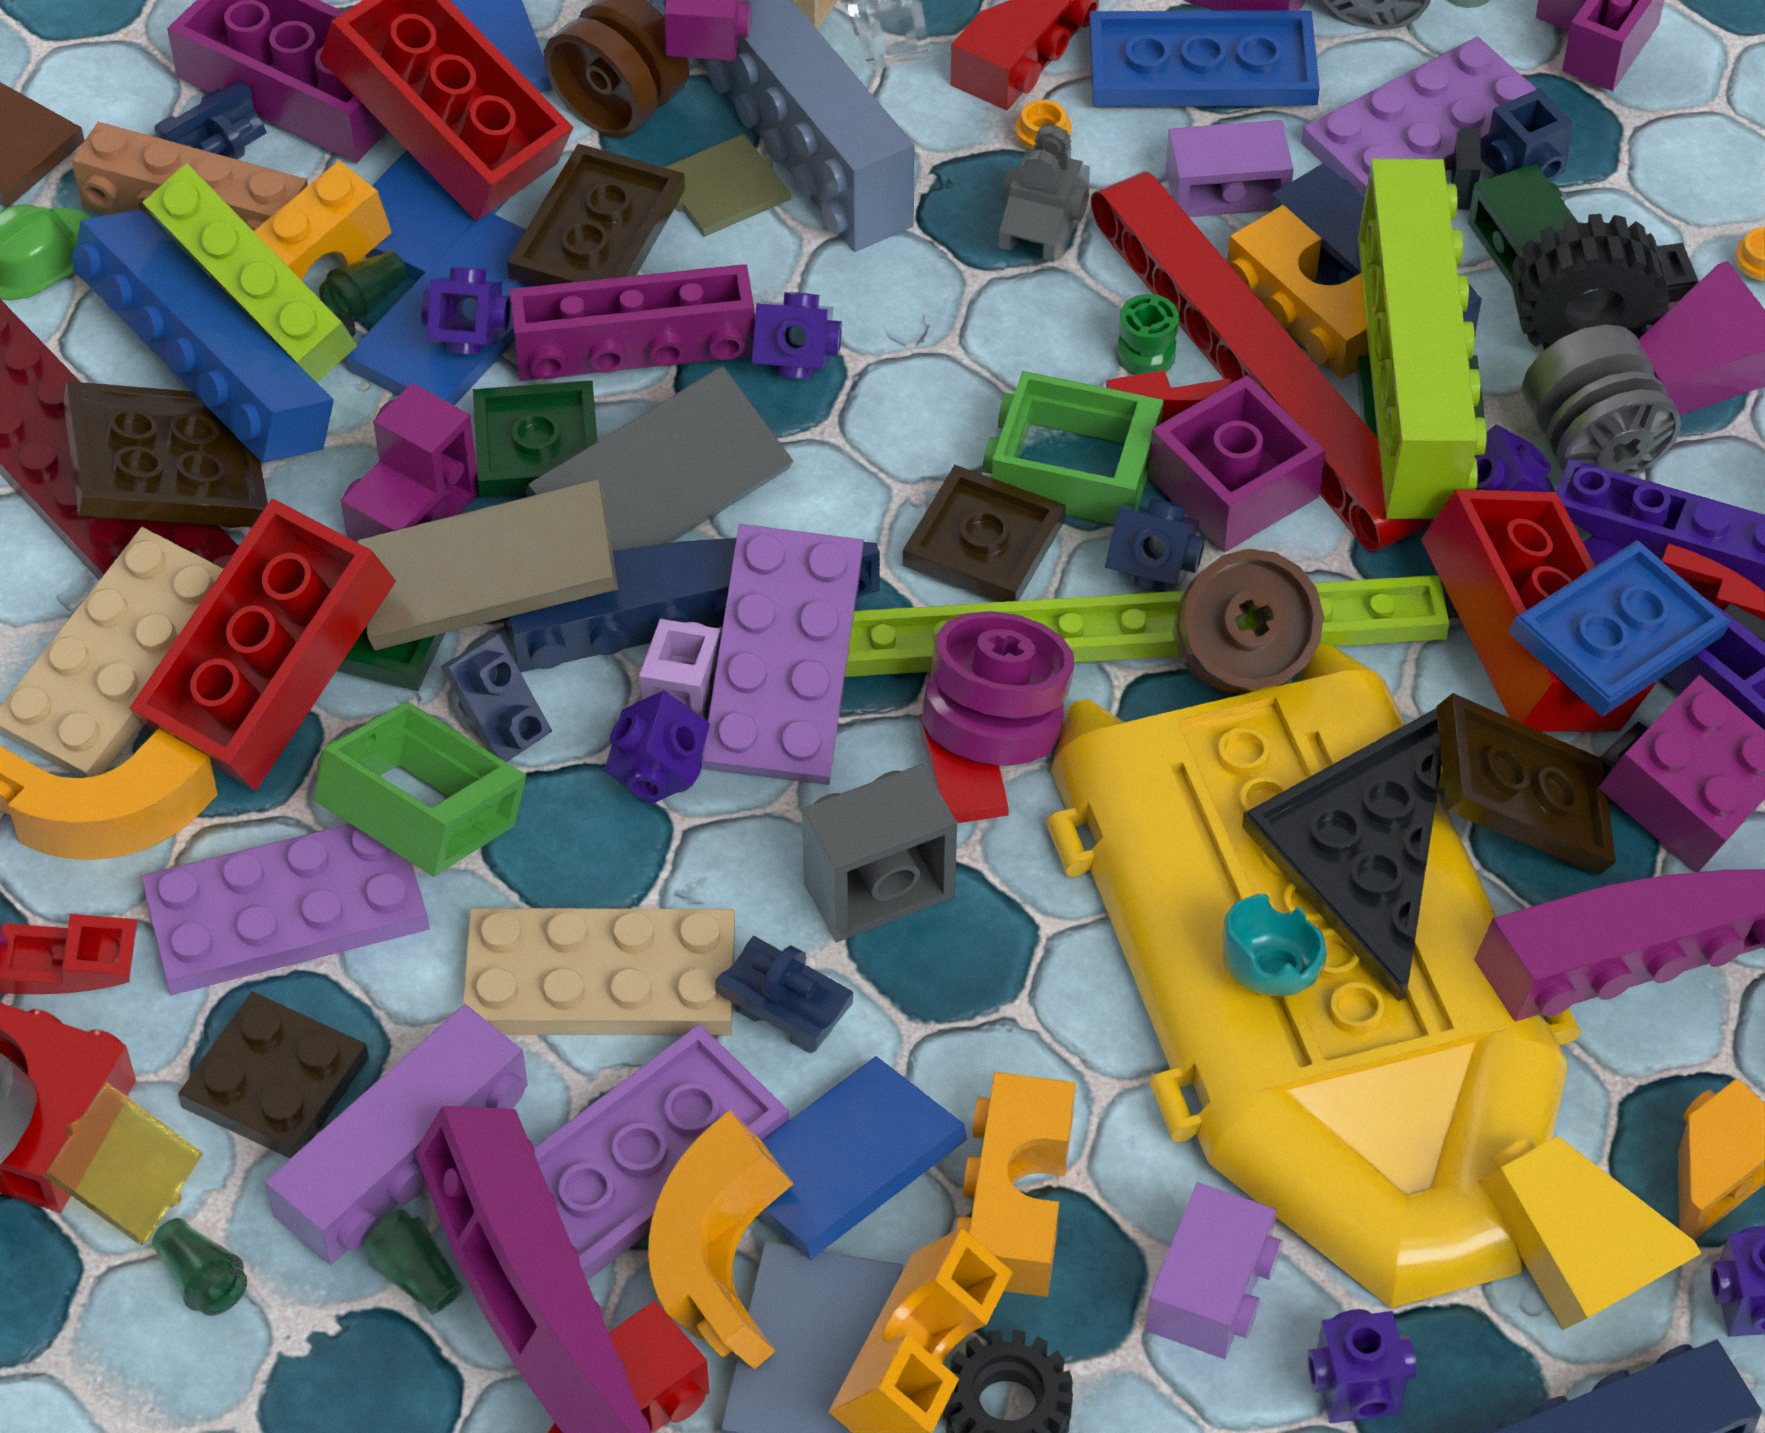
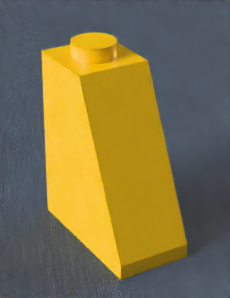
M1529 1136L1492 1156L1498 1169L1478 1181L1503 1217L1514 1238L1518 1253L1563 1330L1593 1316L1702 1254L1693 1239L1559 1136L1536 1148Z

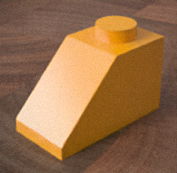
M1738 1078L1717 1094L1712 1090L1703 1092L1690 1104L1683 1115L1686 1126L1678 1148L1679 1229L1694 1241L1765 1185V1103Z

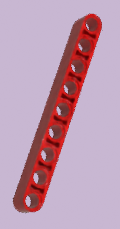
M1140 172L1092 194V213L1103 235L1152 294L1167 298L1176 306L1179 313L1178 325L1222 378H1229L1232 384L1248 375L1325 449L1319 494L1363 547L1374 553L1429 527L1431 519H1386L1378 438L1150 172Z

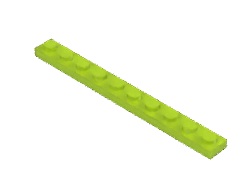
M1439 575L1313 583L1317 588L1324 613L1320 644L1326 643L1335 647L1447 640L1450 624ZM1185 591L855 611L845 677L931 672V660L936 634L944 624L966 613L987 611L1020 615L1044 624L1064 638L1074 653V663L1179 656L1173 635L1176 605ZM1242 615L1236 620L1240 631L1252 629L1255 633L1256 624L1250 616Z

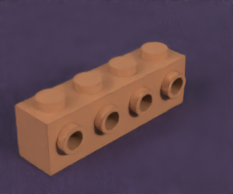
M99 121L71 160L83 209L103 215L141 209L159 227L160 225L142 202L186 162L253 231L308 186L307 179Z

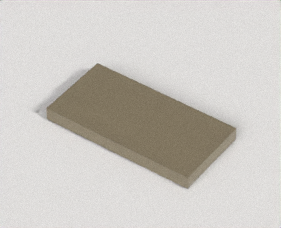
M598 479L358 540L359 544L371 549L396 580V583L367 624L368 639L374 651L618 590L604 491Z

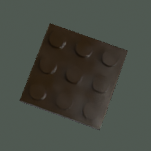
M66 382L63 403L78 514L80 516H94L102 519L151 520L167 524L179 522L221 525L227 528L253 527L268 505L260 460L192 391Z

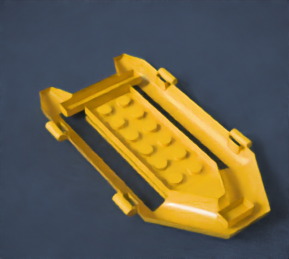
M1324 643L1319 644L1307 666L1298 672L1297 682L1128 722L1122 721L1093 700L1085 699L1073 702L1064 710L1060 736L1055 747L1051 767L1052 776L1066 810L1051 814L1047 818L1046 824L1066 875L1069 877H1079L1088 870H1091L1170 1067V1070L1154 1075L1150 1079L1149 1084L1171 1140L1177 1143L1185 1142L1197 1135L1207 1162L1258 1203L1277 1209L1276 1217L1390 1308L1521 1274L1524 1261L1518 1253L1514 1238L1500 1212L1478 1181L1498 1169L1492 1158L1498 1152L1527 1136L1530 1137L1535 1148L1553 1138L1568 1072L1566 1058L1559 1044L1564 1045L1575 1041L1580 1036L1581 1031L1570 1008L1555 1016H1544L1545 1021L1540 1015H1536L1515 1022L1475 962L1474 958L1492 919L1498 916L1439 792L1437 793L1408 990L1406 997L1400 1001L1393 997L1242 828L1243 813L1406 725L1386 681L1377 672L1333 645ZM1442 767L1438 786L1439 789L1444 788ZM1088 824L1096 843L1092 850H1084L1075 828L1077 826ZM1256 894H1266L1269 897L1272 908L1278 912L1289 913L1296 907L1303 909L1306 920L1310 921L1323 933L1327 951L1325 966L1314 984L1295 995L1272 996L1253 992L1235 981L1224 964L1223 926L1225 915L1236 901ZM1191 1084L1194 1085L1203 1108L1199 1114L1193 1116L1190 1114L1180 1087Z

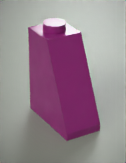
M1728 261L1717 264L1638 339L1652 363L1655 377L1665 386L1667 396L1674 402L1679 411V416L1765 387V309Z

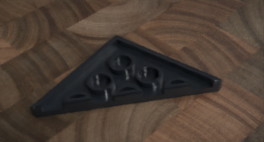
M1436 708L1243 813L1242 828L1397 1001L1404 999L1408 990L1442 767Z

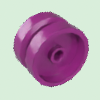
M987 611L966 613L951 619L936 634L931 660V678L927 681L922 707V723L933 740L950 752L975 762L1007 766L1031 763L1048 755L1059 740L1064 717L1063 701L1069 694L1074 672V653L1059 634L1042 623L1020 615Z

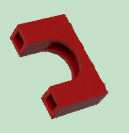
M0 1001V1054H3L35 1082L37 1102L29 1126L15 1149L0 1164V1193L61 1214L136 1082L127 1046L117 1037L106 1031L93 1029L87 1032L63 1024L58 1018L46 1011L31 1009L27 1012L3 1004Z

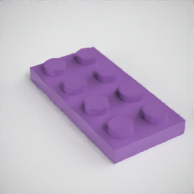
M1476 36L1304 126L1301 143L1340 178L1349 181L1357 192L1365 198L1372 159H1444L1446 172L1451 169L1457 131H1460V127L1480 128L1481 152L1485 151L1493 108L1537 90V88L1481 38Z
M739 524L708 719L710 727L703 751V769L830 785L864 550V539Z
M352 824L141 875L170 996L430 930L427 912L413 864Z
M700 1024L534 1147L535 1157L549 1191L555 1197L557 1210L568 1237L578 1252L580 1266L586 1280H589L650 1232L656 1203L671 1171L692 1143L727 1111L731 1110L761 1140H764L789 1121V1110Z

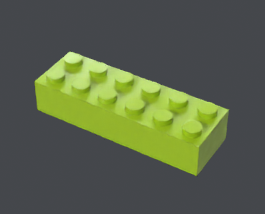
M1372 159L1357 239L1386 519H1435L1454 489L1476 490L1477 461L1475 455H1484L1486 449L1487 433L1485 418L1475 417L1474 407L1478 406L1480 400V373L1478 369H1469L1468 359H1472L1474 352L1473 322H1464L1462 313L1466 312L1468 306L1467 275H1458L1457 266H1460L1462 262L1463 235L1461 229H1452L1451 220H1455L1457 213L1456 184H1447L1444 159Z

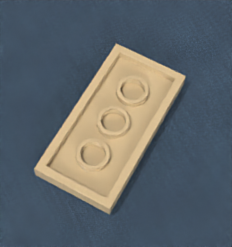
M141 527L0 706V733L81 778L103 774L143 723L129 707L217 580L223 568Z
M470 908L463 1004L469 1006L504 1035H685L700 1024L711 1035L732 1036L733 1002L715 992V980L722 972L728 970L734 964L735 909Z

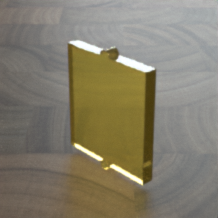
M107 1082L100 1088L81 1119L75 1120L67 1126L66 1132L69 1137L47 1168L44 1176L142 1246L147 1243L168 1208H172L181 1202L182 1197L179 1191L203 1155V1152Z

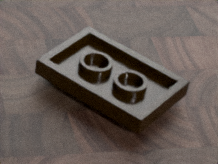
M578 143L508 259L509 278L534 286L636 276L685 191L684 173Z
M1455 693L1449 695L1436 706L1446 809L1448 812L1597 875H1600L1616 863L1608 798L1598 788L1605 779L1602 758Z

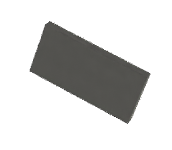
M721 366L529 483L525 493L530 497L598 479L604 491L612 550L618 551L674 542L788 470L793 463V459L726 369Z

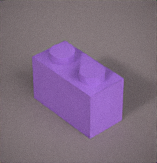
M1282 120L1169 128L1165 170L1170 194L1188 217L1269 211L1271 194L1292 182L1294 168Z
M1197 1182L1149 1297L1146 1331L1226 1359L1235 1335L1247 1339L1253 1326L1260 1298L1251 1294L1258 1276L1270 1280L1275 1270L1283 1240L1273 1237L1277 1209Z

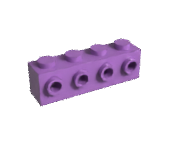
M463 1004L265 1181L273 1217L330 1265L347 1250L353 1251L360 1248L372 1236L377 1223L398 1204L404 1205L413 1200L423 1189L426 1181L415 1152L441 1106L512 1109L519 1102L525 1088L528 1086L523 1049L469 1006Z

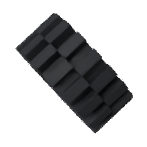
M1013 1329L1012 1342H1002L1001 1330L989 1331L988 1344L984 1347L977 1336L966 1342V1356L957 1351L950 1361V1371L959 1380L943 1410V1420L946 1419V1433H1068L1072 1414L1073 1380L1070 1370L1064 1372L1065 1359L1058 1350L1048 1357V1342L1039 1336L1036 1337L1031 1347L1025 1345V1331ZM1002 1381L1016 1382L1030 1389L1036 1404L1033 1410L1024 1418L1001 1420L985 1412L980 1403L982 1392L993 1383Z

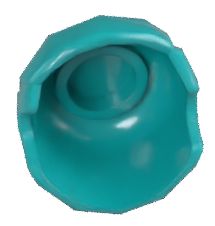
M1256 894L1236 901L1225 915L1223 926L1224 964L1238 984L1263 995L1287 996L1295 995L1316 982L1325 966L1327 951L1323 933L1310 921L1306 920L1303 909L1296 907L1289 913H1281L1272 908L1268 895Z

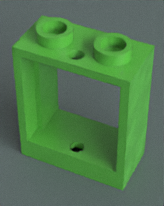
M1022 371L1015 393L1006 392L1003 396L998 416V428H1002L1000 438L990 437L983 460V472L992 474L991 478L1065 504L1066 515L1115 525L1118 507L1127 503L1140 506L1148 480L1151 433L1153 428L1162 423L1163 400ZM1031 424L1124 443L1114 478L1021 459L1020 457Z
M405 701L385 714L373 717L367 724L343 738L334 739L323 749L317 762L319 775L314 801L435 877L515 826L527 775L412 703ZM399 765L449 798L430 808L382 778L381 775Z

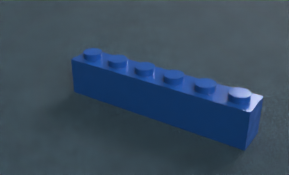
M143 210L80 220L77 245L72 252L73 270L262 463L324 449L334 399Z

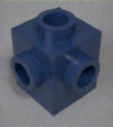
M1540 88L1493 108L1488 141L1485 148V159L1492 171L1497 175L1537 164L1550 182L1559 174L1565 172L1574 123Z
M1150 499L1148 508L1130 503L1118 507L1105 568L1132 574L1130 584L1152 591L1167 592L1168 583L1178 585L1186 580L1187 572L1196 574L1199 569L1205 545V537L1196 535L1199 520L1184 517L1185 506L1159 499ZM1153 536L1163 542L1164 554L1154 549L1152 544Z

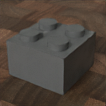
M923 763L903 771L887 772L879 776L874 782L842 794L831 793L825 795L814 804L802 808L804 884L836 943L955 898L957 821Z

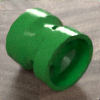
M1142 294L1129 299L1121 308L1119 324L1121 334L1118 338L1117 359L1120 366L1128 373L1138 375L1163 370L1167 372L1173 366L1176 355L1175 337L1178 332L1179 313L1176 306L1167 298L1154 294Z

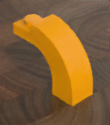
M160 728L122 765L106 773L85 778H67L50 774L0 746V812L10 814L19 843L52 856L78 860H97L119 857L147 849L173 836L191 823L218 795L209 756Z
M729 1110L692 1143L677 1162L665 1182L656 1203L650 1227L649 1267L653 1286L667 1314L698 1340L704 1337L721 1357L725 1358L733 1351L755 1370L774 1354L776 1350L746 1310L736 1293L733 1282L734 1256L738 1243L749 1224L794 1183L762 1140Z

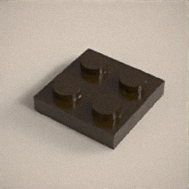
M954 465L904 547L902 566L999 602L1019 601L1065 522L1066 505Z
M252 991L179 1091L178 1096L181 1107L291 1159L314 1138L369 1058L367 1045Z

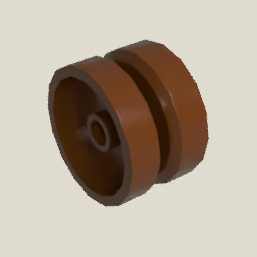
M593 0L581 11L577 19L568 22L548 40L543 51L545 71L554 91L567 109L586 126L600 134L620 139L632 135L652 118L656 108L666 105L684 88L690 77L688 57L667 56L664 16L646 0Z
M1245 549L1222 555L1203 569L1189 583L1176 605L1173 635L1179 658L1197 681L1219 694L1238 696L1280 686L1305 668L1320 644L1324 613L1317 588L1300 566L1276 552ZM1242 615L1250 616L1256 624L1255 633L1252 629L1240 631L1236 620Z

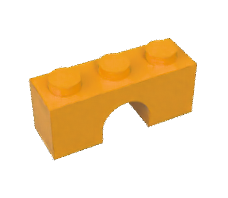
M340 160L254 230L301 281H303L311 265L321 256L330 253L350 269L392 233L378 191ZM211 276V279L225 291V289Z
M1282 205L1230 235L1227 262L1280 325L1306 348L1310 357L1317 363L1324 364L1342 380L1357 370L1359 355H1369L1361 273L1339 285H1321L1313 282V280L1317 279L1322 238L1287 207Z
M994 1072L990 1098L977 1097L972 1137L984 1139L981 1157L968 1155L963 1188V1197L974 1198L972 1217H958L956 1230L963 1227L1013 1272L1004 1289L1005 1292L1048 1297L1057 1238L1059 1202L1029 1197L1021 1193L1013 1184L1020 1178L1035 1173L1065 1176L1074 1116L1076 1082Z
M963 1227L913 1252L828 1412L852 1433H932L959 1380L956 1375L942 1364L943 1360L965 1336L987 1325L1013 1272Z

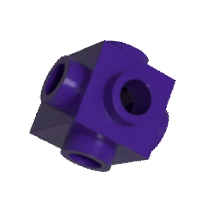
M451 267L450 278L442 277L430 280V290L425 289L421 305L422 324L428 325L427 340L446 342V352L461 354H481L482 345L498 342L499 331L507 332L511 310L510 297L502 296L503 282L486 281L485 269ZM467 298H473L477 301L475 321L467 319L462 312L463 302Z
M784 292L783 302L756 303L752 363L778 365V376L813 379L814 369H824L829 366V356L839 357L842 321L832 320L833 307L819 306L820 295ZM794 325L801 327L805 331L806 342L804 345H799L792 339L791 330Z
M1497 424L1486 432L1484 455H1475L1477 461L1476 490L1556 492L1547 476L1551 472V466L1536 446Z
M662 690L622 709L619 721L615 724L610 734V743L612 745L604 772L627 787L634 796L645 800L650 805L675 793L684 792L693 786L701 772L702 764L700 759L710 723L668 692Z
M1753 1226L1743 1229L1738 1233H1729L1720 1260L1714 1261L1711 1264V1290L1715 1303L1721 1304L1728 1337L1765 1335V1226Z
M1352 1309L1341 1312L1332 1319L1322 1320L1317 1348L1308 1350V1369L1314 1392H1322L1329 1424L1400 1414L1407 1380L1416 1378V1359L1410 1337H1399L1393 1311L1371 1313L1364 1309Z

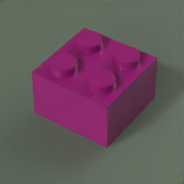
M1246 375L1152 429L1148 477L1174 503L1185 506V514L1189 518L1199 520L1198 527L1225 553L1319 498L1325 449L1256 382Z
M1699 675L1630 747L1598 788L1693 871L1699 872L1765 800V730Z

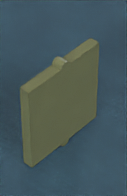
M741 134L664 167L684 173L685 191L678 201L675 210L679 212L684 211L703 237L791 200V191L774 172L773 161L769 158L764 159L745 134Z

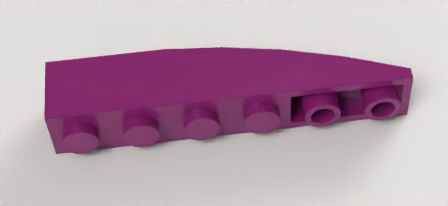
M1765 869L1717 870L1657 876L1603 886L1494 917L1474 960L1515 1022L1539 1014H1543L1546 1017L1555 1016L1573 1004L1596 997L1608 1000L1620 995L1630 987L1653 980L1656 983H1665L1678 977L1684 971L1710 964L1712 967H1719L1732 961L1738 955L1761 948L1765 949Z
M441 1106L418 1146L415 1156L456 1261L483 1315L516 1369L563 1433H650L649 1423L641 1413L627 1379L624 1363L618 1357L603 1321L601 1308L590 1290L580 1266L578 1252L571 1244L558 1213L555 1197L549 1191L535 1157L533 1144L527 1138L516 1109Z

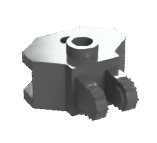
M1056 124L1043 125L1042 128H1039L1034 140V149L1027 148L1018 169L1010 168L1008 170L1001 193V201L1007 203L999 231V248L1010 251L1019 246L1021 239L1044 245L1043 259L1052 262L1063 257L1078 221H1081L1085 214L1089 199L1088 185L1090 179V166L1084 165L1083 161L1071 158V135H1068L1067 130L1065 131Z

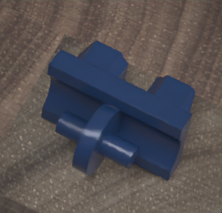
M242 81L236 82L223 91L215 89L203 96L199 105L178 117L172 115L155 124L154 128L157 138L236 160L245 155L244 147L267 134L264 124L253 106L251 89L248 84Z
M490 633L470 650L441 665L444 674L459 699L458 707L463 716L469 717L487 751L503 761L508 762L552 732L550 725L499 633Z
M754 935L746 943L736 962L728 970L722 972L715 980V992L735 1003L736 1012L754 1022L765 1020L789 1034L791 1043L808 1053L816 1052L832 1032L836 1023L853 1004V991L805 965L807 959L805 952L792 945L781 951Z

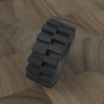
M1588 214V223L1577 224L1576 217L1563 220L1564 229L1557 232L1551 226L1540 231L1541 242L1537 243L1529 239L1522 247L1524 257H1515L1512 264L1514 273L1510 274L1512 290L1523 334L1527 333L1528 341L1535 348L1542 344L1545 351L1559 339L1576 331L1605 324L1625 327L1639 339L1648 331L1646 325L1653 326L1663 317L1661 310H1668L1669 289L1656 240L1651 233L1646 235L1645 227L1637 221L1628 227L1626 217L1613 215L1610 222L1606 223L1603 222L1602 214Z

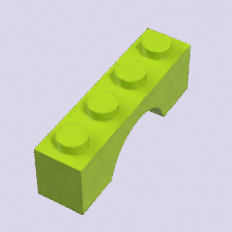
M187 162L142 202L160 227L199 267H202L242 309L317 383L358 346L337 316Z

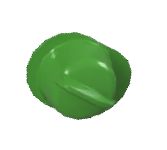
M26 204L9 206L1 210L0 299L12 301L30 298L46 290L54 283L76 273L73 270L72 252L77 245L80 220L94 217L84 211L71 208H45Z

